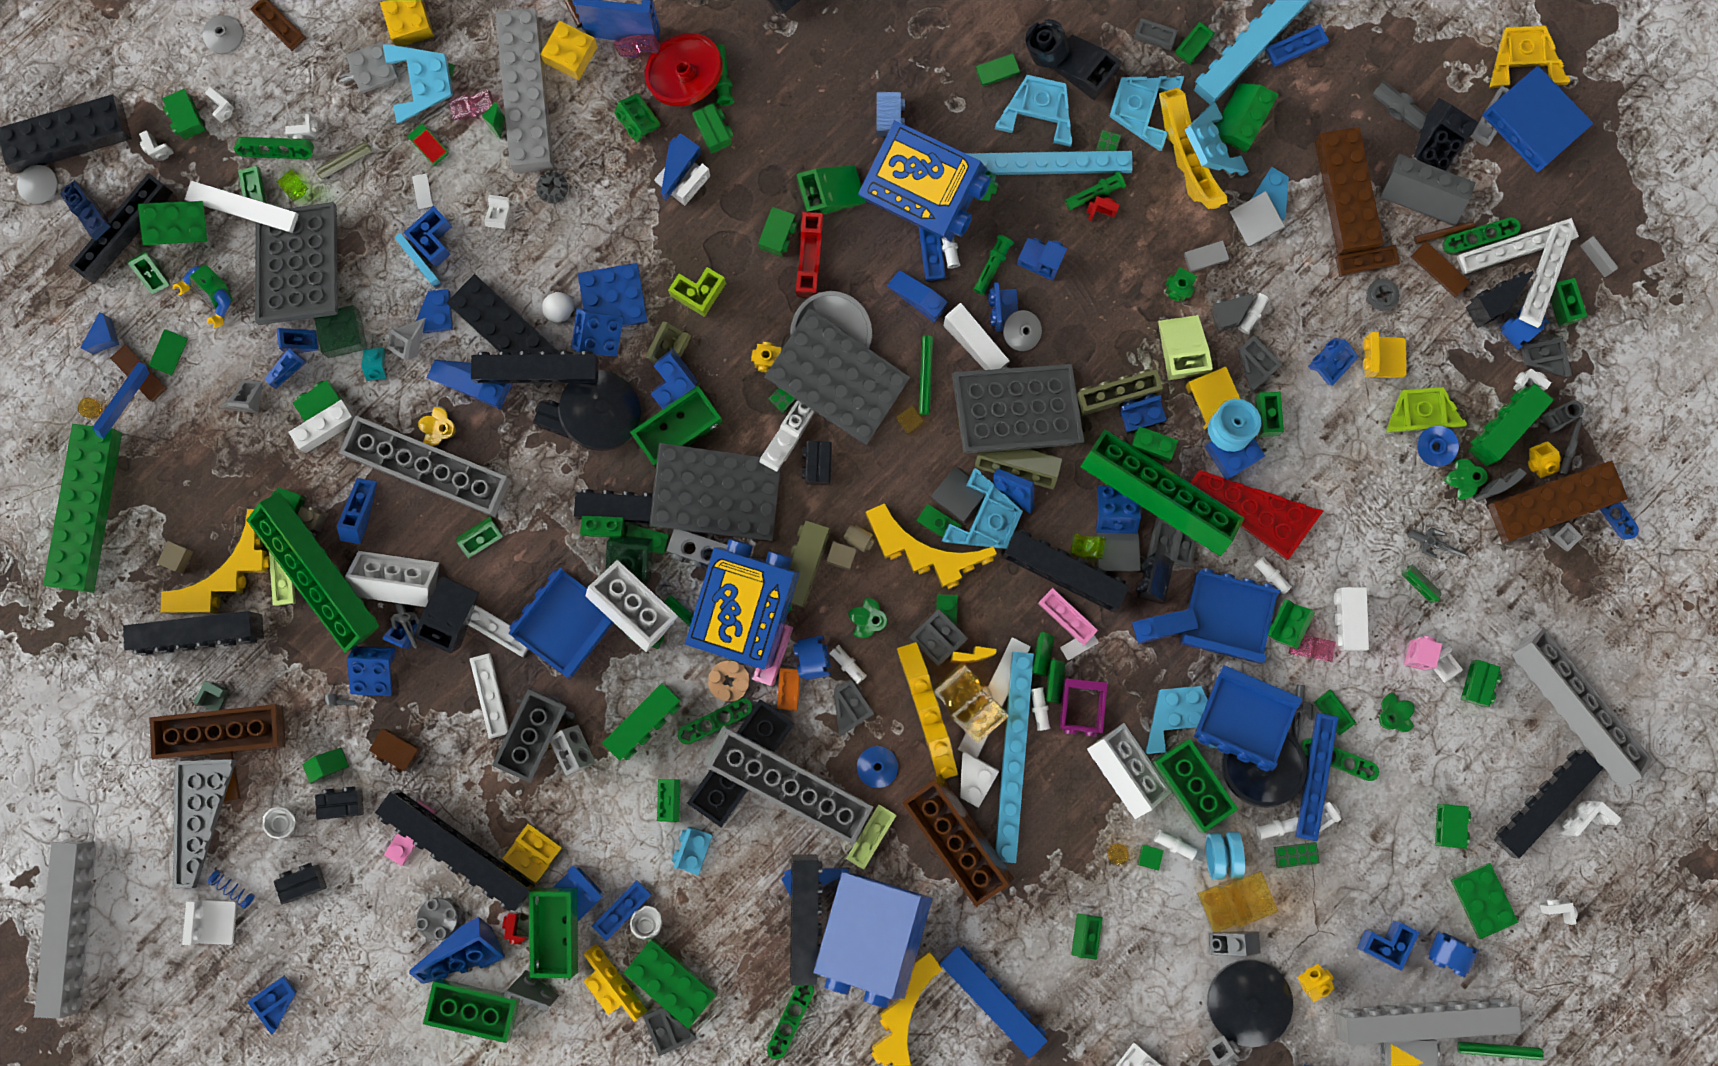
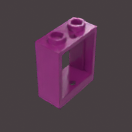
M1067 678L1063 680L1059 729H1063L1064 734L1076 735L1077 731L1085 732V736L1097 737V733H1103L1107 683ZM1069 688L1099 692L1096 727L1066 724Z

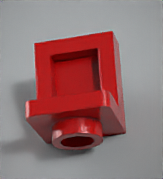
M1097 196L1095 202H1090L1086 213L1090 214L1088 220L1092 221L1095 211L1114 218L1120 204H1117L1111 198L1103 199Z
M509 912L503 919L504 939H508L510 944L522 945V942L527 941L529 937L528 935L517 934L519 912Z

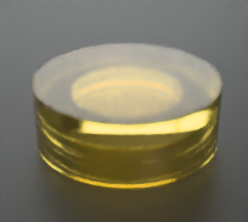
M90 397L82 399L78 404L79 414L88 419L97 417L101 411L100 403Z
M1115 843L1108 848L1107 857L1111 863L1121 865L1128 860L1129 852L1124 845Z

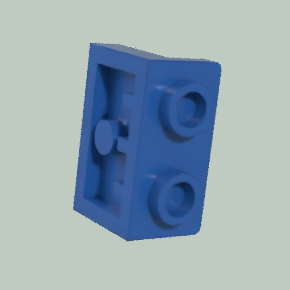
M1334 338L1326 344V347L1320 354L1313 358L1308 367L1310 370L1317 371L1328 385L1333 386L1359 356L1345 339Z
M1150 394L1144 396L1142 401L1135 402V400H1130L1123 403L1124 406L1121 407L1119 412L1126 433L1136 431L1139 426L1146 428L1166 421L1160 402L1162 400L1161 395L1155 396Z

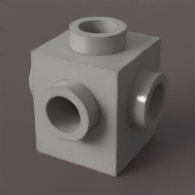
M1224 1035L1214 1039L1206 1047L1210 1053L1208 1058L1213 1066H1236L1237 1062L1241 1060L1237 1054L1240 1050L1233 1040L1229 1041Z

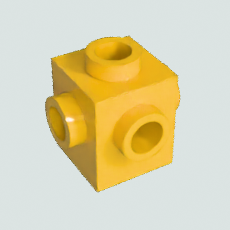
M770 342L757 344V348L753 349L751 361L754 362L755 368H758L760 372L767 373L782 347L774 346L775 344Z
M1548 441L1529 448L1530 461H1528V466L1540 478L1560 471L1561 456L1559 451Z
M1319 964L1309 967L1297 977L1301 988L1313 1003L1322 997L1328 996L1335 990L1332 980H1334L1332 974L1327 968L1323 970Z

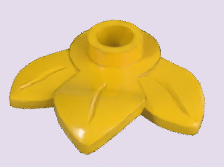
M434 407L432 416L422 417L418 421L419 429L426 434L423 443L433 447L438 446L443 439L451 438L456 432V427L448 419L447 412L440 407Z

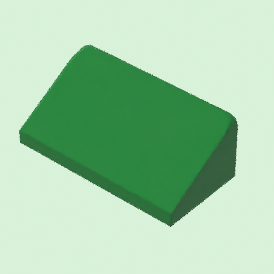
M494 102L482 115V118L490 131L501 139L505 116L498 103Z
M164 329L150 360L149 367L173 376L188 338Z
M488 517L456 538V542L469 559L502 538L503 535L493 519Z
M1413 564L1402 573V576L1430 603L1440 600L1441 591Z
M1045 632L1039 633L1032 674L1047 676L1054 643L1053 635Z
M1051 660L1049 662L1046 702L1061 703L1065 663L1062 661Z
M1077 914L1071 951L1072 956L1097 960L1103 917Z

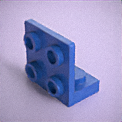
M999 282L994 283L993 289H990L988 296L989 306H993L990 314V325L994 326L995 332H1003L1006 319L1012 313L1018 311L1017 290H999Z
M577 308L571 348L579 353L591 351L596 355L616 357L623 317L592 313L584 308Z
M1097 486L1098 518L1096 533L1138 534L1141 519L1140 505L1111 486Z
M357 646L351 650L347 657L350 694L392 695L390 665L396 656L395 648Z
M576 864L567 871L568 873L553 888H577L579 921L605 894Z

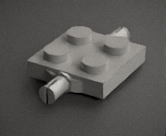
M381 41L347 54L350 72L339 75L342 84L354 80L359 91L363 94L399 80L395 71L396 63H386L383 48L385 43Z

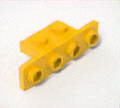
M598 944L593 945L583 953L595 970L583 982L608 1015L622 1005L635 1022L647 1012L643 1003L638 999Z

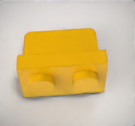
M1370 332L1364 337L1363 350H1365V358L1363 360V370H1365V377L1404 378L1406 376L1405 338L1379 337V332Z

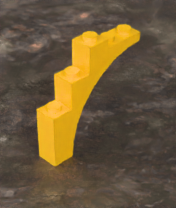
M1178 87L1159 93L1165 131L1168 132L1166 138L1174 145L1177 167L1184 173L1188 196L1194 202L1203 203L1208 209H1216L1222 204L1228 203L1227 195L1220 189L1209 168L1201 165L1185 132V129L1191 124L1185 93Z
M885 503L866 511L867 519L884 558L896 559L902 556L901 552L904 551L913 573L923 574L930 571V566H933L942 588L947 586L950 589L959 585L958 581L962 579L960 571H963V573L975 569L974 565L978 563L986 565L994 561L993 557L997 554L994 546L966 553L945 552L931 548L906 533L893 519Z
M247 509L245 526L240 541L227 561L212 575L195 585L179 590L161 592V613L217 614L221 603L218 593H243V588L246 586L244 573H268V568L270 567L269 552L261 550L264 543L247 522V518L254 509Z
M917 642L899 647L897 651L921 722L936 776L941 774L944 779L956 776L958 772L949 736L944 726L939 705Z
M927 951L915 960L905 998L898 999L880 1013L882 1019L879 1021L886 1031L890 1029L891 1032L872 1045L874 1052L871 1055L877 1064L882 1063L883 1066H887L892 1062L893 1065L891 1066H912L907 1045L908 1026L912 1010L928 983L942 971L941 966L930 951Z

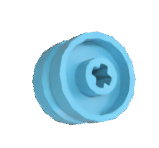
M1243 399L1228 400L1211 417L1208 424V434L1218 448L1230 452L1243 450L1259 433L1261 428L1260 414L1251 403Z
M1238 831L1227 832L1224 839L1220 833L1207 834L1206 859L1209 875L1212 880H1223L1226 874L1231 879L1244 877L1245 854L1242 838Z

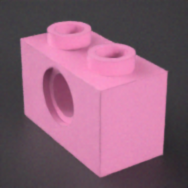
M1429 636L1418 637L1416 640L1409 641L1404 665L1423 671L1437 668L1442 644L1437 643L1435 638Z

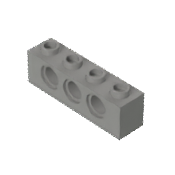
M674 529L667 552L671 554L670 558L682 561L684 558L690 560L691 565L701 568L702 565H709L710 561L704 558L708 550H713L714 547L726 548L727 545L683 530ZM688 544H694L696 549L694 553L687 554L685 553V547Z

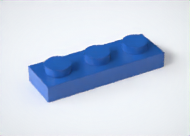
M1318 24L1268 46L1265 51L1273 67H1276L1326 45L1329 40L1321 24Z
M636 880L592 927L607 941L652 894Z

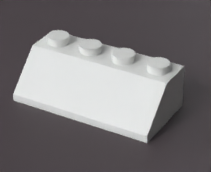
M358 551L345 576V580L350 583L352 590L359 598L426 607L436 588L439 563Z
M618 560L589 585L586 592V597L645 652L664 635L678 617Z
M1124 723L1087 749L1134 819L1153 810L1172 793Z

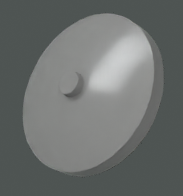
M825 291L815 294L805 300L793 316L790 336L807 310L811 309L868 349L870 347L872 326L869 316L863 306L847 294L836 291Z

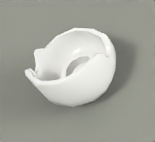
M555 292L549 294L544 299L542 310L543 315L549 321L561 323L569 319L571 313L575 310L573 299L568 294Z
M274 807L269 809L263 816V829L271 838L281 839L287 837L294 830L295 816L288 808Z
M644 906L635 911L630 920L632 933L637 938L649 940L657 936L663 925L661 914L656 908L651 906Z

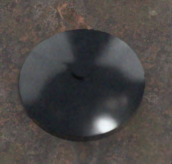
M599 370L598 383H568L559 399L558 415L564 431L574 442L590 450L608 451L622 446L632 437L630 432L639 425L641 408L637 394L627 381L614 373Z
M1289 732L1277 759V767L1272 771H1264L1258 768L1257 764L1250 761L1248 763L1243 762L1232 753L1222 754L1221 768L1227 786L1240 800L1255 807L1272 808L1287 803L1301 790L1307 775L1305 753L1299 742Z
M1239 960L1225 966L1216 974L1208 990L1207 1008L1213 1025L1229 1041L1233 1040L1235 1044L1244 1047H1260L1275 1041L1287 1029L1293 1014V996L1286 979L1275 968L1257 960Z

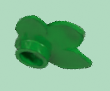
M1468 459L1455 460L1457 470L1450 472L1444 479L1450 486L1458 488L1457 498L1464 500L1474 496L1478 487L1485 484L1487 472L1482 467L1474 466ZM1479 473L1481 475V478L1479 480H1474L1473 474Z
M871 598L864 599L863 607H855L848 612L850 620L857 625L853 632V636L857 638L871 637L875 631L883 630L888 623L887 616L884 612L880 611L878 602ZM876 617L880 618V622L878 624L874 623V619Z
M1394 692L1387 694L1381 703L1383 711L1379 717L1380 725L1387 730L1396 729L1403 733L1412 730L1414 724L1409 718L1414 713V704L1408 700L1399 702Z

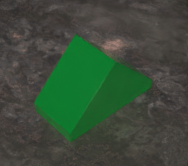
M147 252L128 261L130 267L151 295L170 285L157 259Z
M341 747L316 755L303 763L302 766L311 784L348 768L349 764Z

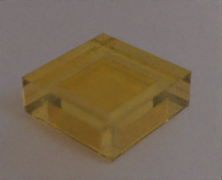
M913 406L896 417V420L907 434L924 423Z

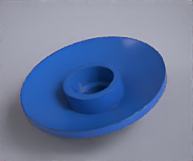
M1444 426L1427 428L1421 433L1417 441V451L1420 458L1426 464L1435 467L1445 466L1452 462L1459 449L1456 435L1452 430ZM1435 442L1439 445L1437 450H1434L1432 447Z
M873 746L866 749L860 755L857 762V773L866 785L873 788H882L892 783L896 778L898 761L889 749L882 746ZM875 763L881 764L882 768L880 771L874 770L873 766Z

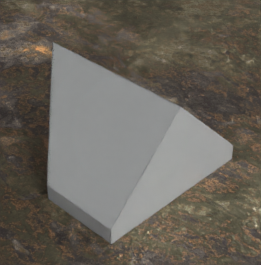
M426 318L391 329L387 349L404 360L417 357Z
M242 380L235 392L219 409L259 413L262 382Z

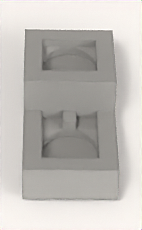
M1562 522L1541 530L1566 551H1569L1582 538L1581 534L1569 522Z

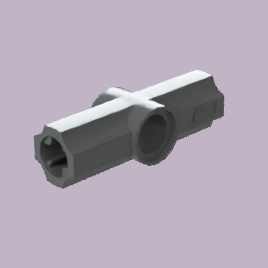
M1383 81L1372 96L1388 108V112L1393 118L1405 121L1419 132L1424 126L1427 114L1415 105L1410 95L1399 93Z

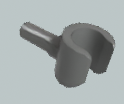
M337 694L325 695V702L329 706H355L356 701L337 700Z

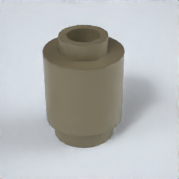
M850 525L843 537L847 544L862 552H865L866 549L870 551L875 542L872 539L874 534L857 525L855 527Z

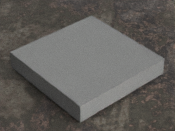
M1266 191L1230 211L1248 247L1285 228Z

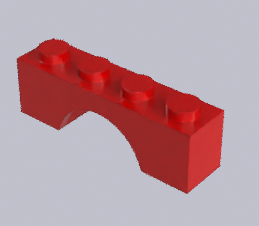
M802 212L800 258L796 282L797 297L810 298L817 294L823 213Z

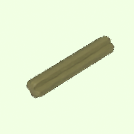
M364 141L316 168L315 171L320 179H324L372 151L371 147Z

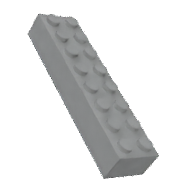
M536 8L496 12L510 167L514 173L554 169L544 62L540 55L543 49L539 15Z
M355 416L339 451V454L492 517H496L511 482V479L505 475L358 416Z
M1545 627L1525 637L1512 654L1515 662L1522 666L1527 672L1529 679L1540 688L1542 695L1549 699L1554 705L1556 712L1567 721L1569 728L1580 737L1583 745L1594 754L1597 762L1607 770L1612 781L1617 783L1622 789L1643 778L1653 759Z
M724 725L703 762L707 768L851 844H854L873 809V806L868 802Z
M51 842L34 1017L60 1019L78 1013L81 1007L80 988H82L84 982L82 967L86 961L84 947L88 940L86 926L90 919L88 905L92 898L90 884L94 877L92 864L96 856L95 842Z
M1490 998V1002L1472 999L1467 1004L1461 1003V1001H1448V1005H1440L1439 1002H1429L1424 1007L1418 1004H1406L1405 1008H1397V1005H1386L1381 1010L1376 1009V1007H1363V1011H1355L1354 1008H1344L1342 1012L1336 1013L1338 1039L1348 1045L1522 1033L1519 1006L1511 1004V1001L1503 1000V998Z

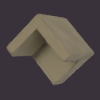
M167 541L157 563L183 574L194 551Z
M833 542L827 563L850 571L856 549Z

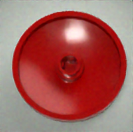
M684 33L673 36L661 43L649 57L645 68L646 85L652 95L663 104L686 106L696 103L706 97L717 85L723 69L722 56L713 41L706 36L696 33Z

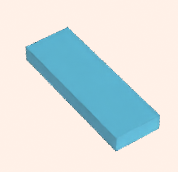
M401 233L396 235V241L432 286L437 288L441 285V282Z

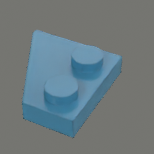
M1271 167L1251 198L1253 199L1266 191L1282 221L1286 217L1289 177Z

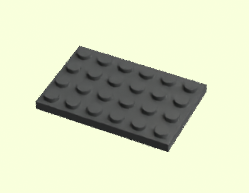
M334 202L286 209L299 214L293 233L256 222L255 322L258 325L338 314L337 206Z
M811 309L807 310L764 376L765 379L864 445H867L910 379L908 375Z
M1072 364L963 371L952 374L963 454L1082 445L1084 443Z
M660 443L658 446L649 526L771 542L773 541L780 468L776 472L760 463L761 457Z

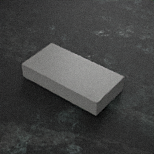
M1594 236L1580 245L1604 277L1618 269V266Z
M1223 241L1184 253L1190 273L1229 260Z

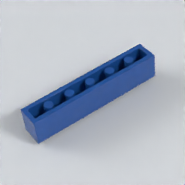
M956 945L939 964L1030 1059L1048 1041L1045 1037L1047 1033L1039 1024L1034 1026L1029 1021L1032 1017L1024 1008L1019 1010L1014 1005L1017 1001L1009 993L1005 995L1000 990L1002 985L994 977L988 978L985 974L986 968L979 961L975 964L970 959L972 954L964 945L961 948Z

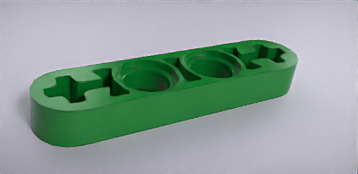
M239 137L236 140L234 151L242 157L309 159L313 154L314 145L307 139ZM260 145L268 147L269 150L261 149ZM279 146H285L289 151H284Z
M1506 218L1450 235L1443 241L1442 248L1449 255L1458 254L1511 238L1520 231L1521 226L1516 218ZM1507 225L1514 227L1512 231L1508 229L1501 232V229ZM1489 228L1493 229L1496 233L1495 238H1489L1486 235V230ZM1468 234L1476 236L1477 242L1475 244L1467 241ZM1460 240L1462 242L1461 244H1458L1455 248L1453 246H1449V243L1451 241L1452 243L1459 242Z
M738 699L683 726L678 731V739L683 744H692L721 730L723 725L727 727L747 717L753 710V705L748 699ZM741 702L749 704L747 713L744 714L743 711L736 713L739 717L735 719L730 707L734 706V710L740 708ZM722 711H728L731 715L727 723H722L719 720V714ZM709 720L712 723V728L709 732L701 730L700 724L702 721ZM696 724L701 736L697 737V733L690 736V741L683 739L684 730L691 732L695 730L692 726Z
M1306 738L1300 743L1306 757H1309V753L1305 745L1310 744L1312 738ZM1333 747L1335 758L1331 761L1330 767L1365 781L1377 779L1379 768L1376 764ZM1348 757L1354 761V767L1350 770L1344 766V760ZM1359 766L1363 768L1371 767L1373 775L1366 777L1367 773L1358 770Z
M796 985L768 1044L767 1054L770 1058L778 1060L785 1055L813 996V985H808L810 994L806 993L803 997V1001H807L805 1005L800 1000L793 999L794 996L799 998L801 994L799 987L805 986ZM798 1004L801 1007V1013L798 1016L790 1014L789 1007L791 1005ZM789 1024L792 1027L791 1034L786 1036L781 1034V1025ZM777 1035L783 1040H788L786 1044L783 1041L780 1046L782 1053L778 1052L775 1055L771 1046L777 1045L779 1040L775 1038Z

